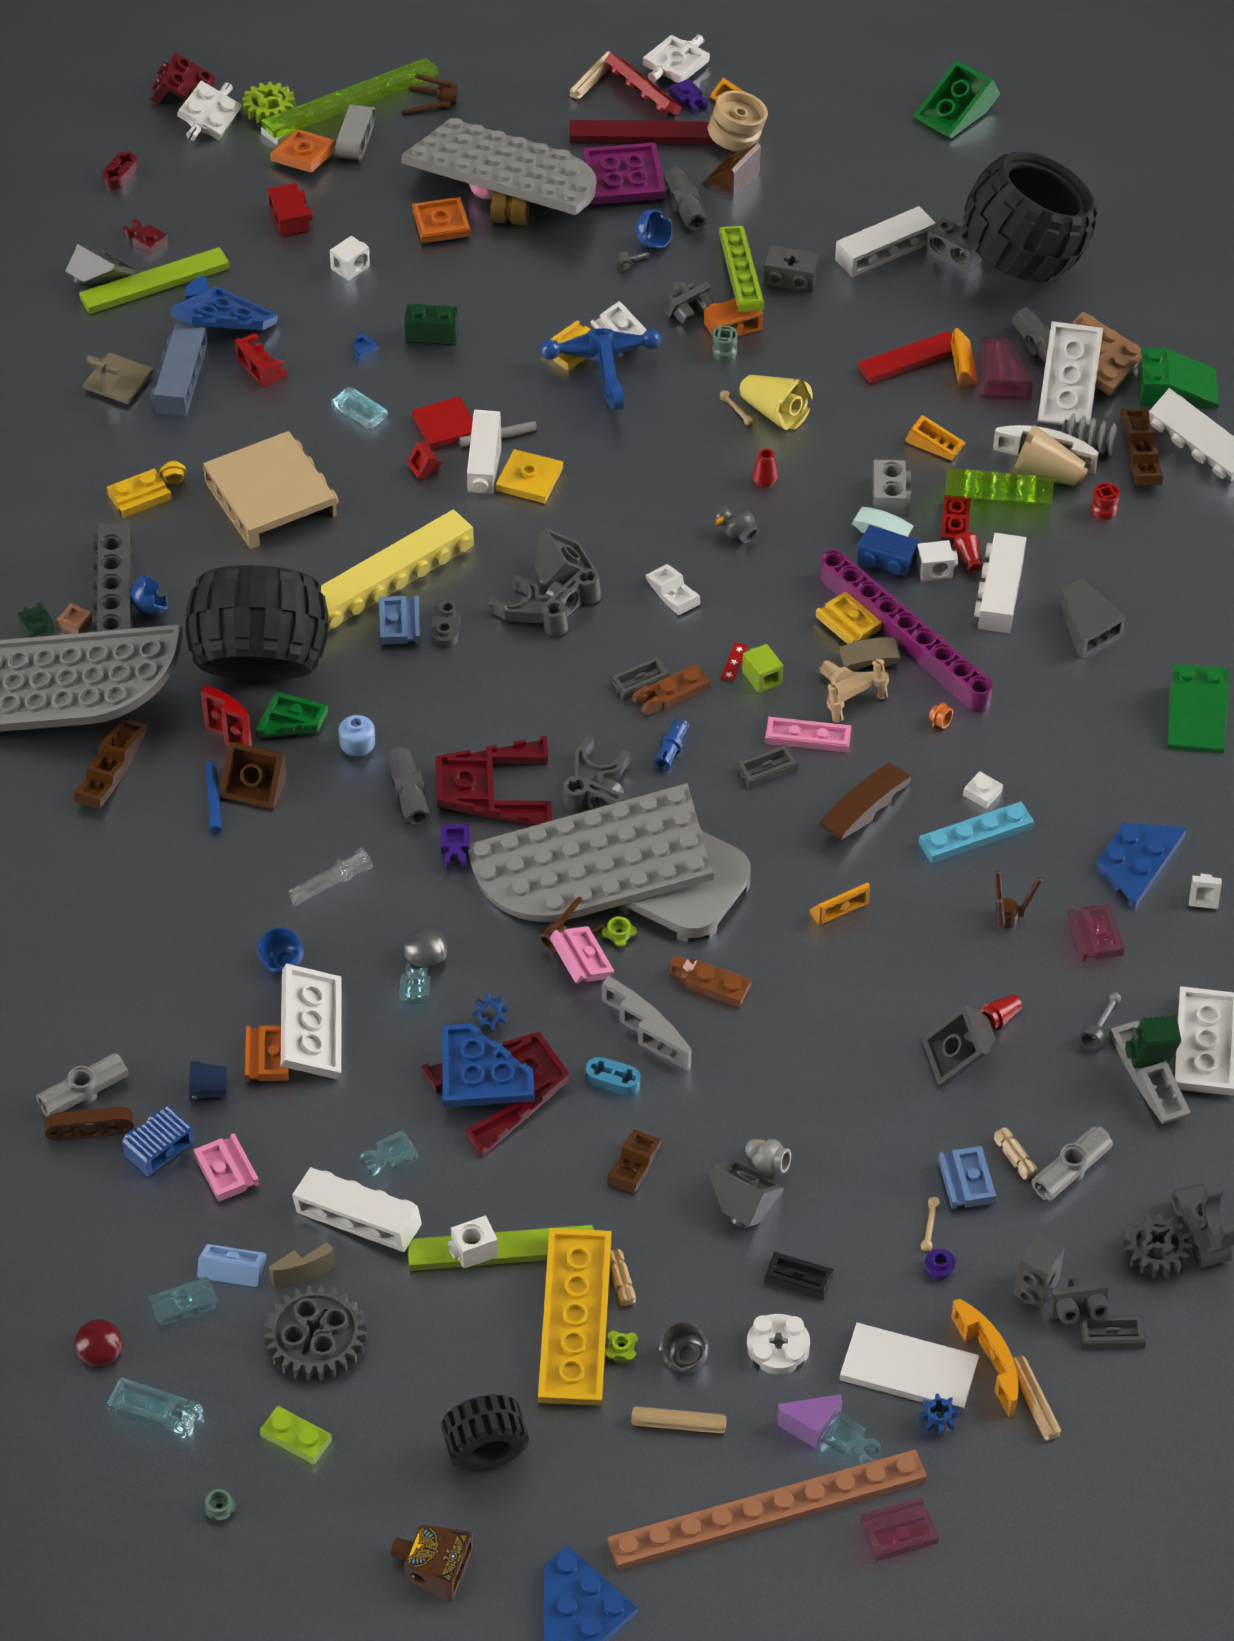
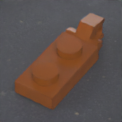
M674 956L669 964V975L680 978V982L686 984V989L735 1007L741 1006L752 986V980L699 960L697 961L696 959H690L689 961L686 958Z

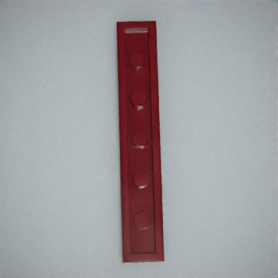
M570 120L569 142L575 143L656 142V144H715L708 133L709 122Z

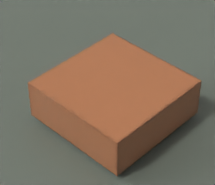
M70 603L55 620L56 627L71 634L83 633L92 622L93 612Z

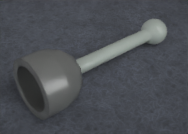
M1112 993L1109 996L1110 1002L1096 1025L1089 1024L1082 1030L1079 1035V1041L1084 1047L1090 1050H1098L1103 1044L1105 1031L1102 1026L1114 1005L1121 1001V996L1118 993Z

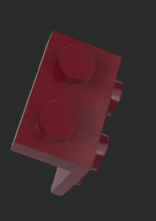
M174 52L169 61H163L158 68L157 74L160 76H157L150 89L153 90L150 100L159 105L168 91L187 100L200 81L213 87L215 76Z

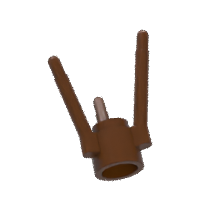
M416 74L415 78L437 84L438 88L410 85L409 90L438 93L437 100H442V102L404 109L402 114L442 107L450 108V103H457V84H451L452 81H444Z
M995 871L997 906L995 921L998 927L1012 928L1018 923V917H1025L1026 909L1042 882L1040 877L1036 879L1023 903L1019 906L1011 898L1003 899L1000 871Z
M577 897L556 922H551L548 928L539 935L541 943L549 951H557L550 937L556 930L560 933L568 929L563 923L582 902V897ZM601 924L590 930L594 935L602 931L605 926Z

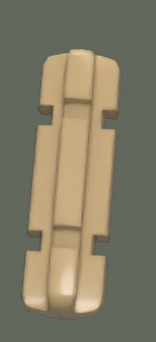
M1006 1127L997 1130L994 1133L995 1142L1000 1148H1003V1153L1014 1168H1019L1017 1172L1022 1179L1029 1180L1036 1176V1165L1032 1160H1027L1029 1156L1016 1139H1012L1013 1134Z
M620 1249L611 1250L610 1274L615 1290L618 1293L619 1304L625 1307L636 1302L634 1288L631 1286L632 1281L627 1265L624 1262L623 1252Z

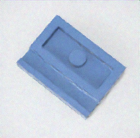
M406 596L379 597L380 645L408 644V641L420 643L418 596H414L412 599H406Z
M982 1146L952 1150V1153L948 1154L938 1153V1162L951 1209H956L957 1206L965 1205L966 1208L995 1203L996 1194Z

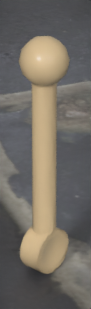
M721 391L720 400L727 401L744 419V424L751 426L754 422L753 417L747 416L730 398L728 391Z
M930 1197L928 1200L930 1211L925 1239L920 1244L921 1249L925 1252H929L933 1247L931 1236L936 1210L940 1207V1200L937 1197Z

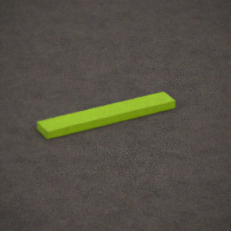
M744 226L720 227L719 237L738 311L764 310V300Z
M218 247L79 292L80 300L90 315L191 282L201 276H209L230 269V264L221 248Z
M593 1225L570 1226V1227H557V1228H560V1229L593 1230ZM549 1228L494 1232L498 1239V1257L473 1266L547 1261ZM451 1236L412 1239L408 1245L409 1271L462 1267L459 1259H453L450 1253L448 1241L452 1240Z

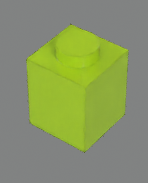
M768 644L752 648L743 653L742 672L758 693L783 684L784 665Z

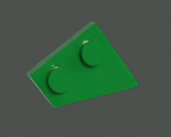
M276 691L256 728V737L265 738L316 733L328 714V705Z

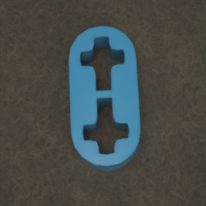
M604 1057L592 1058L586 1064V1080L596 1088L623 1096L634 1095L640 1089L641 1075L639 1070L633 1066ZM599 1069L604 1070V1072H601L599 1075L594 1074L597 1073ZM627 1078H631V1079H632V1080H629L627 1084L622 1082V1081H626Z

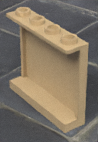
M289 431L203 463L205 483L250 549L260 546V533L327 508L333 517L337 516L336 504L339 501L334 489H329L323 473L317 472L311 456L305 455L301 442L298 439L295 440Z

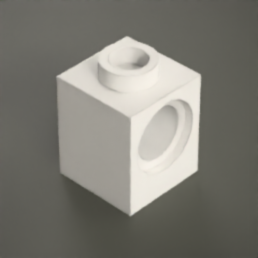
M353 236L348 237L330 250L331 269L349 281L370 266L369 247Z
M949 540L917 544L916 565L921 582L953 578L954 567L958 566V556L956 551H952Z
M486 1215L451 1227L452 1240L448 1241V1247L453 1259L458 1258L463 1269L498 1257V1239Z

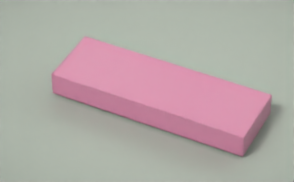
M768 717L765 744L848 753L852 726Z

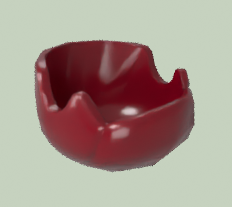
M98 1319L91 1320L80 1327L75 1336L74 1347L80 1361L91 1367H105L117 1359L122 1351L123 1343L121 1333L116 1326L109 1321Z

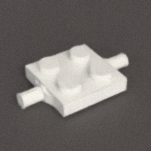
M698 34L691 41H687L670 35L643 57V66L653 70L648 74V79L654 83L661 76H665L679 83L692 76L709 62L710 53L698 47L704 43L703 36Z
M200 81L177 114L178 117L188 122L191 126V129L186 133L188 139L191 137L192 141L195 140L200 132L208 134L218 141L221 139L243 107L242 104L228 97V94L233 90L231 84L228 86V82L224 83L218 91L205 82Z

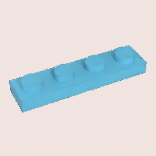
M1018 802L919 836V845L932 864L1031 830L1034 827V820L1023 803Z

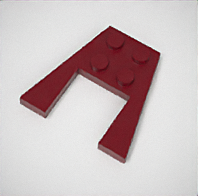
M541 736L539 741L526 743V739L514 741L512 746L507 747L487 746L485 751L471 753V750L436 756L437 807L527 826H535L552 821L551 801L494 800L493 764L547 765V736Z
M540 1031L503 1042L502 1046L511 1052L512 1057L521 1064L525 1063L533 1069L535 1101L514 1103L465 1129L467 1138L481 1158L571 1080L570 1073ZM428 1063L422 1065V1073L436 1093L443 1091V1063L429 1066Z

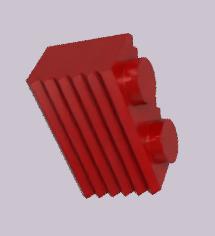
M297 182L267 189L269 206L281 236L294 235L304 231L308 232L310 230L309 221H313L312 210L310 206H306L304 190H299Z

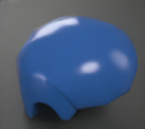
M648 209L637 219L635 232L642 245L649 248H663L670 242L672 222L669 218L661 215L662 211Z
M142 574L133 584L130 590L131 601L141 613L149 616L162 615L169 607L166 602L167 596L160 597L158 595L159 583L145 574Z
M285 927L272 928L262 935L257 944V951L261 962L266 970L272 974L281 975L286 963L300 966L304 949L300 939L293 930Z

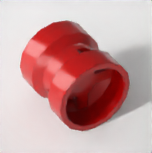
M1104 482L1096 485L1094 488L1091 512L1096 518L1108 520L1116 516L1120 490L1115 484Z

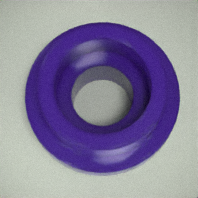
M935 1249L929 1252L925 1258V1269L935 1279L941 1280L949 1277L956 1268L955 1257L944 1249ZM936 1261H942V1262H945V1263H944V1264H938Z

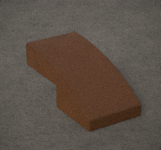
M634 1129L622 1146L620 1158L608 1174L607 1184L635 1194L649 1171L662 1140Z

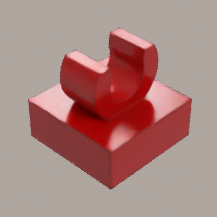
M418 441L406 461L418 479H427L431 471L437 472L442 464L441 461H437L435 452H432L426 442Z

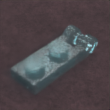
M120 1377L107 1402L108 1410L171 1430L183 1438L190 1437L194 1429L192 1424L195 1419H199L203 1411V1407L195 1401ZM175 1412H182V1418L174 1416Z

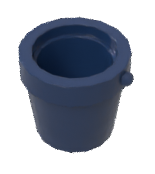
M190 1061L189 1100L226 1096V1066Z

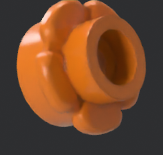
M944 702L934 705L929 714V719L933 722L932 727L947 728L953 718V708L948 707V704Z

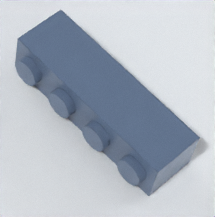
M175 323L173 333L168 334V349L162 353V368L158 369L156 374L157 385L151 389L150 398L151 402L155 403L156 413L187 416L208 345L206 326Z

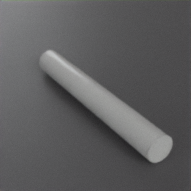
M531 421L501 428V439L537 431L536 423ZM471 435L459 438L461 448L470 446Z

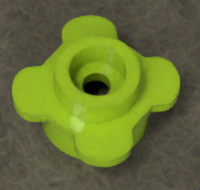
M620 916L612 918L608 922V927L602 929V936L611 939L618 947L625 946L626 941L637 934L636 927L631 926L627 918Z
M618 1331L608 1333L607 1340L609 1345L605 1349V1355L609 1359H613L616 1362H627L636 1357L634 1347L638 1343V1336L635 1333L624 1334L618 1333Z

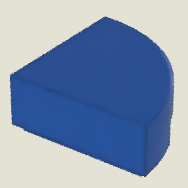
M206 276L198 277L187 285L185 289L186 300L209 290Z
M360 332L355 338L353 351L356 360L361 363L379 351V344L363 332Z

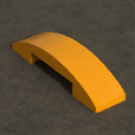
M961 1299L954 1300L952 1320L965 1342L975 1338L978 1339L998 1374L994 1393L1008 1417L1015 1416L1018 1399V1377L1015 1363L1007 1344L993 1324L977 1309Z

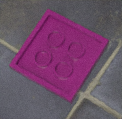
M656 142L583 148L584 162L590 166L596 176V193L591 201L592 205L665 199L666 191Z

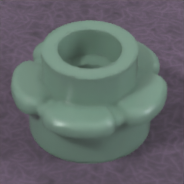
M223 1489L211 1491L204 1500L205 1515L218 1521L229 1518L230 1513L234 1512L236 1507L235 1500ZM219 1504L222 1505L221 1508H217L216 1506Z

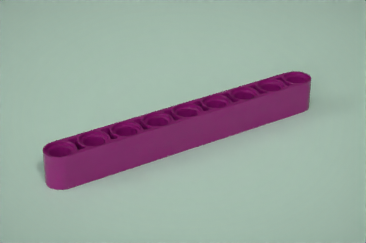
M828 550L822 554L820 580L838 596L846 591L882 622V629L879 632L885 637L896 638L900 650L970 710L983 712L990 707L993 683L990 678L843 553L837 550Z

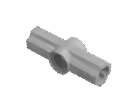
M113 1053L89 1067H74L68 1073L67 1079L37 1094V1102L46 1117L54 1113H61L76 1104H90L96 1099L98 1092L129 1076L128 1069L118 1053Z
M1093 1126L1075 1143L1063 1146L1060 1156L1032 1179L1031 1185L1034 1187L1036 1194L1044 1200H1052L1069 1184L1082 1180L1085 1170L1112 1148L1113 1141L1110 1139L1108 1132L1102 1127Z

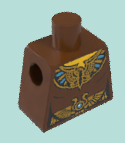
M422 1525L418 1528L413 1542L398 1537L395 1538L391 1549V1557L405 1560L406 1580L453 1602L473 1550V1533L466 1530Z

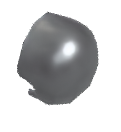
M423 927L414 929L405 939L403 947L404 958L408 959L413 965L421 967L433 966L440 961H445L448 947L446 939L441 932L434 928Z
M678 1321L668 1325L661 1334L659 1350L664 1361L671 1369L680 1373H691L700 1369L708 1359L709 1343L705 1334L696 1324Z

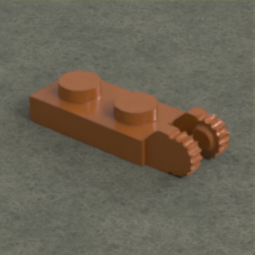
M695 663L654 684L641 687L632 695V700L639 705L645 702L641 708L646 715H652V713L662 709L666 710L708 690L711 687V680Z

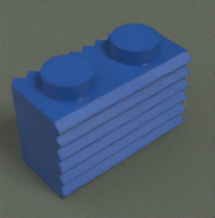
M869 525L858 545L857 562L859 564L863 563L867 567L883 569L893 575H903L905 578L909 575L916 561L917 544H920V540Z
M166 1106L161 1111L154 1112L146 1123H143L141 1127L131 1129L122 1140L125 1157L130 1162H133L134 1166H137L146 1177L150 1176L195 1142L193 1127L170 1106Z

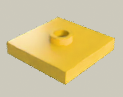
M514 449L495 484L496 491L545 504L563 470V461Z

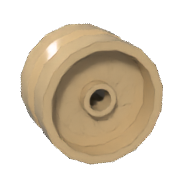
M736 90L726 91L719 95L707 128L709 136L718 145L731 151H740L758 143L768 116L767 107L752 94Z

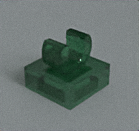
M38 602L37 606L31 609L24 607L23 611L18 613L19 621L29 638L54 630V622L41 602Z

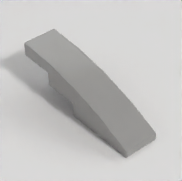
M608 975L602 982V1001L620 1011V1023L638 1032V1044L688 1071L691 1067V1048L676 1028L645 999Z
M1138 1020L1111 1028L1109 1036L1122 1062L1147 1104L1161 1123L1164 1124L1190 1116L1191 1112L1167 1061L1148 1067L1134 1068L1131 1058H1127L1125 1050L1126 1041L1131 1040L1133 1028H1137L1139 1025Z

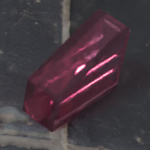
M980 337L978 354L980 398L1032 400L1034 377L1006 337Z

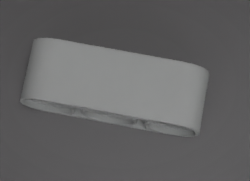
M349 105L336 141V158L361 161L375 123L374 107Z

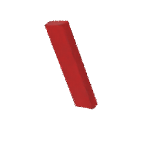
M949 331L862 360L858 363V369L867 381L873 384L953 356L951 347L952 335Z

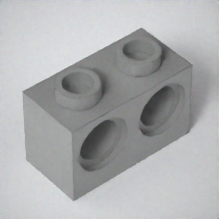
M874 459L872 476L874 509L888 512L897 517H905V507L911 505V490H906V487H910L911 471H906V460Z

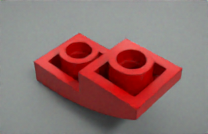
M944 496L941 539L954 540L958 534L969 531L971 498Z

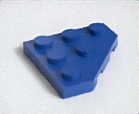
M218 286L176 304L171 309L172 317L180 320L183 324L192 326L265 330L276 324L278 319L277 313Z
M473 1023L442 1025L444 1107L535 1101L534 1073L532 1068L525 1063L521 1064L512 1057L511 1052L495 1040L491 1041L483 1035L481 1029Z
M568 1545L544 1565L543 1641H608L638 1614V1607Z

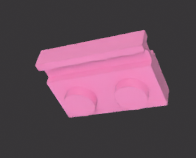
M588 926L565 929L560 933L556 930L552 933L550 940L575 983H579L581 980L586 982L604 980L608 975L612 976L614 970Z
M235 1133L231 1134L228 1139L222 1140L221 1138L194 1149V1156L218 1202L247 1191L246 1188L250 1186H259V1178Z

